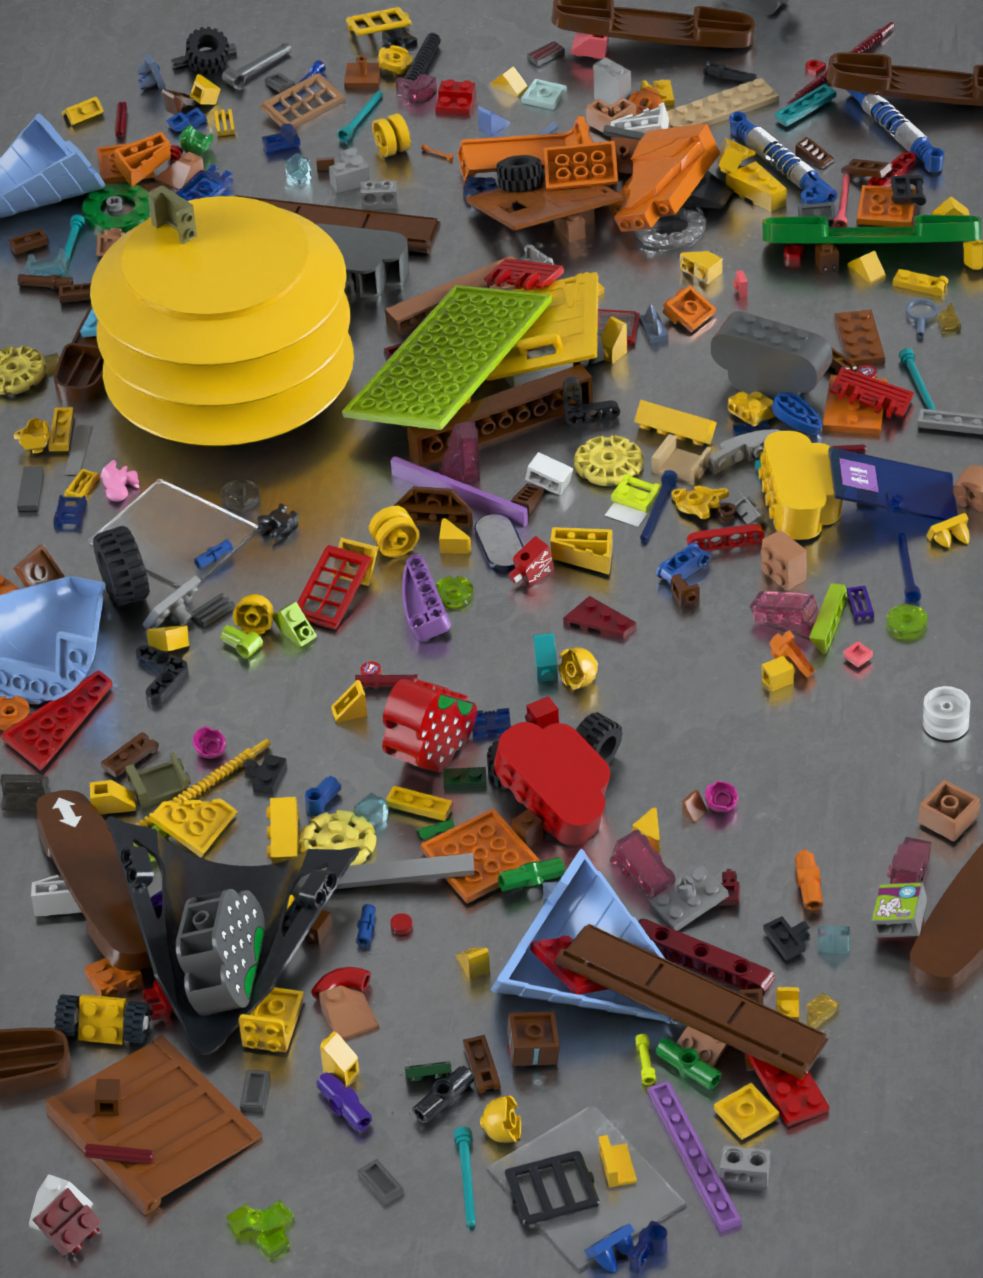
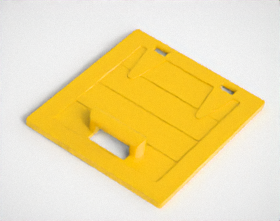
M597 272L556 280L549 287H543L542 289L534 287L531 290H525L524 288L511 290L549 294L552 296L553 301L488 375L486 380L490 381L596 358L598 334ZM548 345H553L556 349L555 354L527 359V350Z

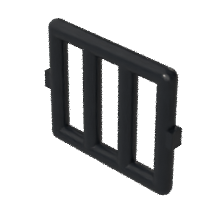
M580 1151L561 1154L505 1170V1176L511 1190V1201L513 1204L516 1203L524 1225L596 1208L600 1205V1200L593 1184L595 1183L592 1171H588ZM575 1161L589 1198L575 1203L561 1164ZM552 1167L566 1203L565 1206L554 1209L538 1171ZM529 1173L543 1209L542 1212L531 1215L516 1176Z

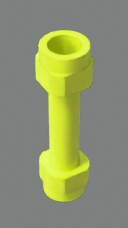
M639 1034L635 1037L636 1050L640 1052L642 1063L641 1079L644 1085L650 1086L656 1082L655 1069L651 1067L649 1055L650 1040L648 1035Z

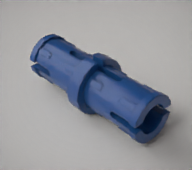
M225 539L215 547H209L207 552L194 558L196 567L201 570L213 561H219L221 556L233 550V545L228 539Z
M364 904L362 906L361 918L357 922L358 935L356 943L362 947L370 944L371 932L375 928L374 915L376 908L371 904Z

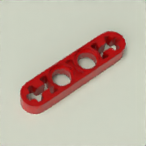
M911 152L901 153L890 162L892 170L885 175V177L890 178L877 179L872 177L868 180V186L890 187L891 176L904 175L916 165V155Z
M749 524L693 532L687 536L686 541L688 545L697 541L696 544L699 548L706 551L757 544L765 538V534L760 524ZM734 534H740L736 539L731 538ZM714 537H721L718 541H711Z

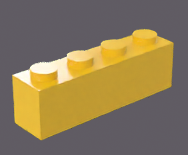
M724 138L719 149L720 155L717 157V163L722 172L727 174L731 172L736 173L740 163L747 158L755 156L757 151Z
M640 400L634 422L640 424L639 428L650 431L652 427L657 429L656 433L668 436V433L675 434L676 439L682 441L689 438L693 440V444L703 446L704 443L711 444L717 422L644 400Z

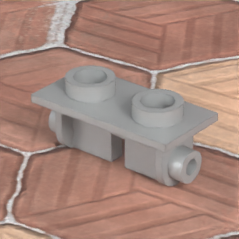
M526 245L524 248L525 255L520 258L523 261L554 264L552 258L547 257L542 252L539 253V250L533 245Z
M741 492L740 494L743 498L735 501L733 504L736 512L747 525H761L763 523L768 527L764 521L766 516L760 508L756 510L755 506L757 505L750 496L746 498Z

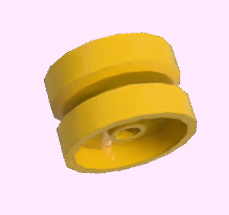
M399 113L388 116L387 120L383 117L373 121L374 139L382 156L394 155L396 150L399 153L410 150L411 139L405 120Z
M400 506L383 508L374 515L368 526L369 533L376 542L377 547L387 557L405 555L415 547L419 540L418 528L408 512Z

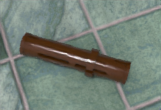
M19 274L17 279L19 286L51 287V289H57L59 286L74 285L73 277H58L57 275Z

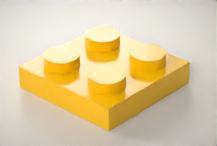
M752 1083L714 1104V1111L741 1140L779 1119L778 1110Z

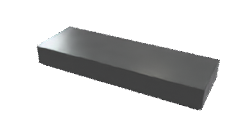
M24 466L17 502L18 511H36L38 509L44 473L43 466Z

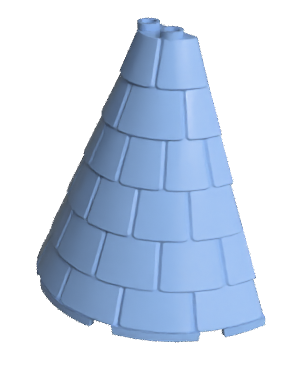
M40 113L35 115L30 124L19 134L0 158V218L100 190L106 186L83 153L70 140L65 142L49 121Z
M67 576L0 595L1 697L6 696L8 699L13 698V695L20 696L28 704H41L43 701H55L65 696L81 683L87 675L95 655L106 586L104 582Z
M580 849L490 990L494 993L518 995L524 998L636 1015V1017L664 1021L669 1024L672 1018L610 989L581 995L574 994L530 951L531 942L559 938L561 936H570L574 940L584 926L591 924L664 958L636 918L630 915L602 873L596 870L585 854V851Z

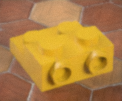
M742 391L728 398V411L752 426H757L775 417L771 409L773 400L758 391L752 392L749 395Z

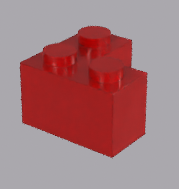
M549 696L526 705V722L534 723L542 729L551 724L559 723V709Z

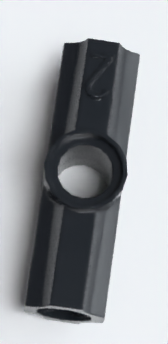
M464 1065L462 1067L459 1066L446 1079L437 1080L433 1084V1090L412 1108L417 1120L422 1123H428L441 1110L451 1108L454 1105V1099L474 1082V1075L470 1072V1069Z

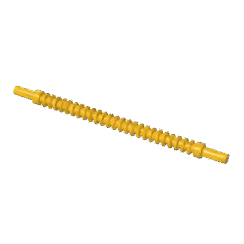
M265 739L253 748L245 749L243 754L239 753L238 757H234V760L230 759L229 763H225L224 766H220V769H216L215 772L206 775V779L202 778L201 782L197 781L196 785H192V788H187V791H183L182 794L173 797V801H169L172 803H183L184 800L196 799V795L200 796L201 792L205 793L206 789H210V786L213 787L215 783L224 780V776L228 777L229 773L233 774L234 771H238V767L242 768L246 759L254 760L257 754L271 746L270 741ZM150 813L149 817L145 816L144 820L140 819L139 823L136 822L135 825L152 828L154 823L149 819L153 813Z

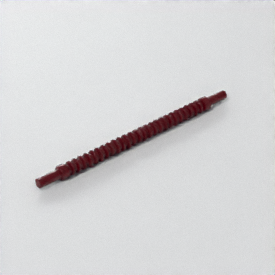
M890 22L882 29H877L866 40L849 52L865 53L895 27L894 23ZM828 69L798 91L795 97L785 104V107L828 82Z

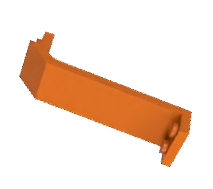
M578 116L573 128L565 133L465 139L461 141L457 155L465 184L467 178L475 176L476 173L497 172V163L505 158L517 155L534 156L541 160L542 169H545L543 148L593 143L589 136V125L585 122L584 116Z

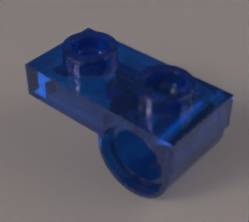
M290 123L282 125L279 133L262 137V143L266 152H275L301 145L297 131Z
M651 1220L647 1228L641 1230L636 1246L633 1245L630 1248L628 1259H630L631 1271L639 1273L650 1255L659 1257L667 1252L668 1232L660 1223Z

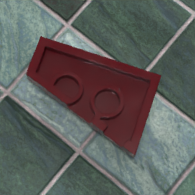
M591 596L587 597L563 617V624H578L582 629L600 630L601 634L625 639L637 628V622Z

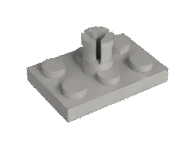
M196 575L154 607L142 625L146 629H150L153 626L157 628L165 621L164 618L167 615L175 617L181 626L188 623L187 621L191 620L194 614L185 605L193 599L192 596L199 590L197 586L201 580Z
M702 865L690 874L685 875L684 878L682 876L678 877L675 884L649 900L650 906L672 929L678 931L723 901L729 894L728 890Z

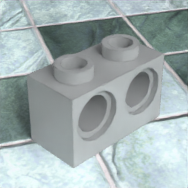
M397 180L361 182L362 210L398 209Z
M723 1145L720 1164V1179L722 1183L767 1187L770 1170V1150Z

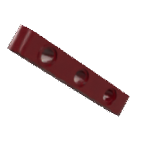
M643 918L638 921L664 958L681 967L735 989H762L763 996L775 980V975L770 969L648 919Z

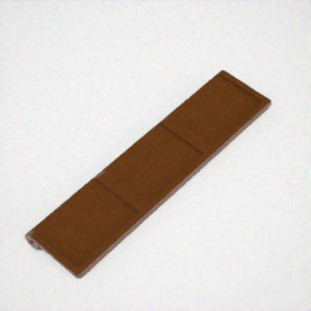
M240 195L234 196L266 202L278 208L296 213L314 224L397 232L406 237L408 251L423 252L425 254H429L441 224L438 218Z
M591 924L584 926L566 950H560L555 960V964L560 967H564L801 1080L808 1073L829 1040L826 1038L825 1033Z

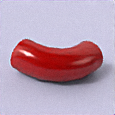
M356 967L337 968L323 975L312 988L311 994L320 1002V992L338 986L364 992L369 985L371 971Z

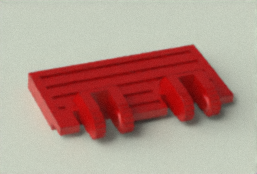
M505 258L484 277V281L490 286L496 284V286L501 287L507 283L515 285L516 289L524 288L525 290H531L534 287L542 289L543 287H549L564 273L562 265Z
M841 367L829 392L834 395L839 393V401H842L845 395L849 396V404L854 405L857 399L860 404L871 408L876 406L874 411L876 414H879L882 408L886 409V417L888 418L891 417L893 412L895 416L903 418L914 395L912 391Z

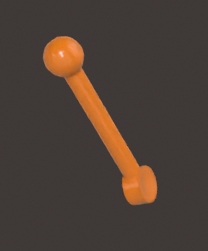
M426 144L421 146L423 151L427 150L447 158L448 161L454 159L453 154L442 153L429 148Z

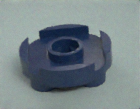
M471 176L467 178V182L463 186V197L466 199V197L499 189L496 184V180L492 177Z

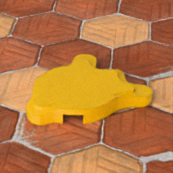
M695 486V490L686 491V488L674 489L671 492V498L675 501L678 510L687 514H696L701 519L709 518V509L720 507V500L729 496L727 488L711 489L705 486Z

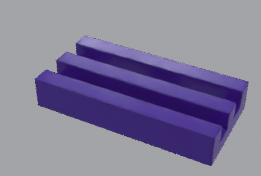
M866 586L846 588L847 600L853 620L858 621L860 617L862 620H866L867 616L870 619H874V611ZM859 591L862 592L867 611H864ZM851 592L854 593L859 612H857Z

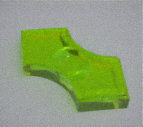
M280 1200L261 1212L265 1228L256 1239L257 1246L270 1259H273L290 1247L285 1232L288 1225L295 1219L294 1214Z
M245 1203L225 1216L237 1236L245 1232L255 1231L262 1233L268 1238L287 1226L274 1205L267 1209L257 1210L250 1208Z

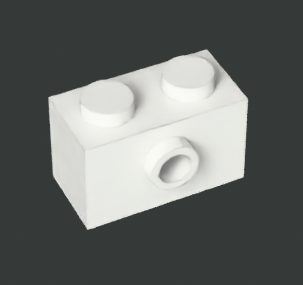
M538 452L528 465L525 480L560 496L570 483L573 468Z

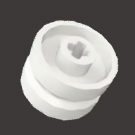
M949 686L937 687L929 691L924 697L923 727L925 731L932 737L941 740L957 739L964 735L969 728L970 699L968 695L958 688Z

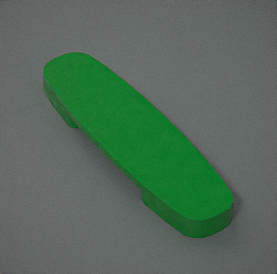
M971 215L914 216L913 227L830 228L828 226V217L825 216L773 217L762 220V240L770 243L973 241L981 239L982 219Z

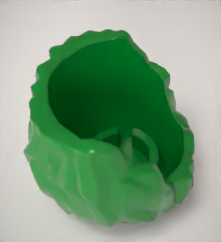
M189 124L179 136L180 146L185 153L191 152L200 156L209 149L214 136L213 134L207 136L198 132Z

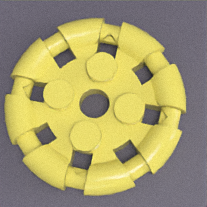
M12 346L1 349L0 395H6V393H12V395L30 390L32 385L36 386L43 379L47 369V362L42 353H38L36 349L27 346H21L20 348Z
M611 435V437L598 436L586 441L585 445H581L577 449L573 459L575 470L583 479L587 478L589 483L599 486H607V484L617 486L623 480L625 473L631 474V477L637 476L644 464V456L639 446L634 442H629L627 438Z
M336 810V813L331 814L325 812L311 819L309 825L304 826L299 836L300 852L302 854L307 849L341 850L356 847L359 854L350 866L361 865L366 861V857L371 856L374 852L377 837L374 835L375 829L365 817H358L355 812ZM338 840H339V841H343L342 843H336V844L333 843L334 841H338Z

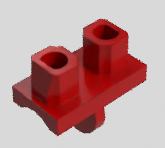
M156 980L154 981V988L143 990V1001L149 1004L156 1003V1005L150 1006L152 1021L163 1019L165 1025L172 1024L170 1015L173 1009Z

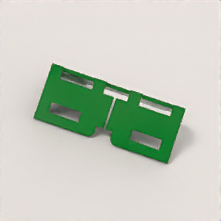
M453 819L417 829L416 831H419L420 838L429 840L436 833H444L454 828L455 825Z

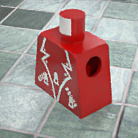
M537 536L533 537L514 555L515 569L508 574V577L515 584L522 579L528 585H532L554 572L555 569L549 546Z

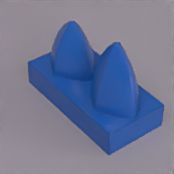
M628 1223L611 1232L584 1251L588 1258L594 1257L604 1269L614 1273L616 1272V1258L611 1246H614L624 1255L632 1256L634 1245L631 1234L635 1231L632 1225Z

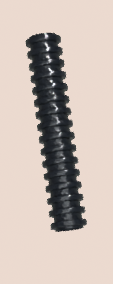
M427 34L401 83L404 91L410 93L415 91L441 42L438 34Z

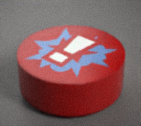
M863 365L858 368V373L871 378L877 377V369L872 365Z
M374 661L364 663L360 668L361 675H374V673L381 675L380 664Z

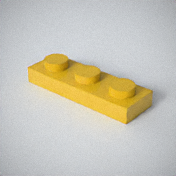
M74 407L54 408L48 445L49 451H69Z
M393 786L385 800V805L446 821L453 808V801Z

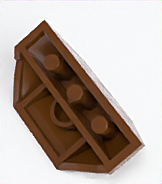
M413 486L394 504V506L404 508L414 524L441 525L442 519L446 518L455 526L473 527L472 509L453 489Z

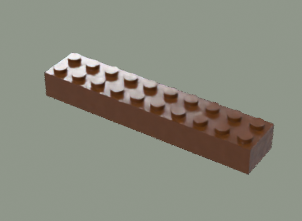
M582 364L465 404L442 430L407 426L410 455L418 466L423 467L563 417L562 385L564 380L569 377H576L579 380L582 388V405L593 403L592 376ZM573 385L570 388L571 392H574ZM571 399L568 404L576 403L577 399Z

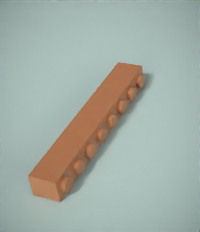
M512 255L506 257L507 259H515ZM504 259L385 309L386 324L397 335L418 327L455 285L501 290L514 286L507 283L501 287L496 286V284L490 286L484 281V277Z

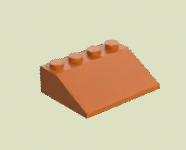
M615 141L543 148L546 191L618 184Z

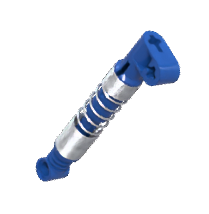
M846 90L860 103L862 109L871 118L879 122L880 126L884 127L891 136H895V140L908 152L914 153L916 157H919L925 163L927 171L940 172L942 170L945 152L940 148L933 147L930 144V140L910 123L904 115L900 114L894 106L890 105L882 95Z
M734 112L729 116L732 135L743 138L748 147L757 151L759 156L770 162L772 166H776L778 171H781L783 175H787L789 180L804 190L801 193L802 205L835 202L838 195L835 189L823 181L813 168L802 162L799 157L791 153L788 148H785L783 144H780L778 140L763 128L755 126L748 121L744 112Z

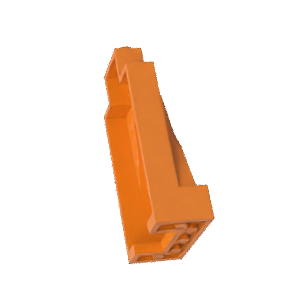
M707 123L650 130L641 138L631 158L633 174L619 192L623 195L624 200L608 206L621 232L651 229L660 216L676 215L720 155V151Z

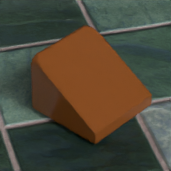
M334 157L317 158V171H328L329 166L335 165Z
M694 790L682 801V817L692 823H696L707 813V808L698 790Z

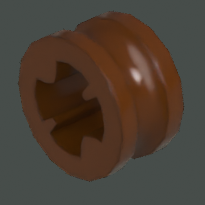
M731 503L720 504V507H718V518L723 522L733 521L736 517L735 506Z

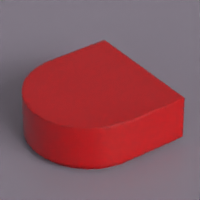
M809 60L805 64V71L815 77L826 69V63L819 60Z
M796 244L786 246L784 248V257L790 261L800 262L804 253V246Z

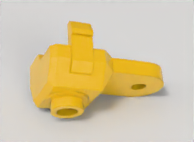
M38 417L28 421L25 428L14 433V439H18L20 445L26 451L32 450V453H40L44 450L43 448L46 447L50 438L49 424L46 420L39 421Z

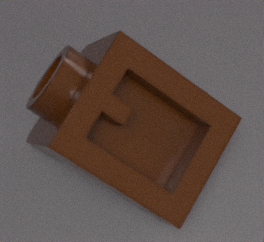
M679 574L671 576V591L680 606L699 601L700 587L698 584L688 586L687 582L683 581Z

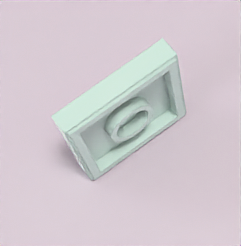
M534 79L522 96L521 103L554 110L567 92V86Z

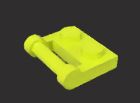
M625 473L623 480L611 494V501L647 512L660 495L662 485L658 483L652 484ZM629 485H633V486H636V487H639V488H642V489H645V490H648V491H651V492L648 493V492H645V491H642V490H639V489L630 487Z

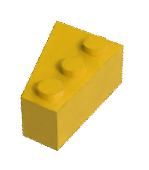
M757 162L737 169L736 173L726 174V184L733 189V192L739 194L740 198H748L753 201V204L770 212L786 206L787 188Z
M552 527L550 539L552 559L610 574L613 550L612 530Z
M296 797L270 798V806H266L267 819H270V826H267V839H271V845L267 846V858L272 860V864L299 855L298 820L300 814Z

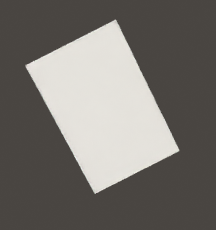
M614 502L604 516L638 527L648 513Z

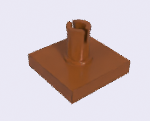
M363 55L356 57L357 63H347L344 80L345 89H379L382 70L379 67V63H367V57Z
M611 137V141H615L618 174L632 176L633 162L631 158L640 140Z
M44 544L38 545L13 568L25 587L65 577Z

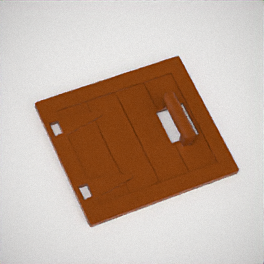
M543 176V183L532 190L510 192L499 188L466 197L468 204L513 230L624 200L623 195L605 185L546 191L545 176ZM518 202L527 208L514 211L512 203Z

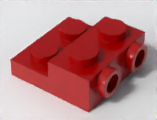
M452 79L441 81L435 112L470 115L476 96L475 83L469 80L464 82H455Z

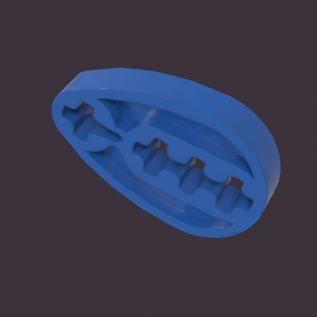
M782 392L775 396L771 409L778 419L805 433L816 435L820 432L823 423L817 412L804 399L789 392Z

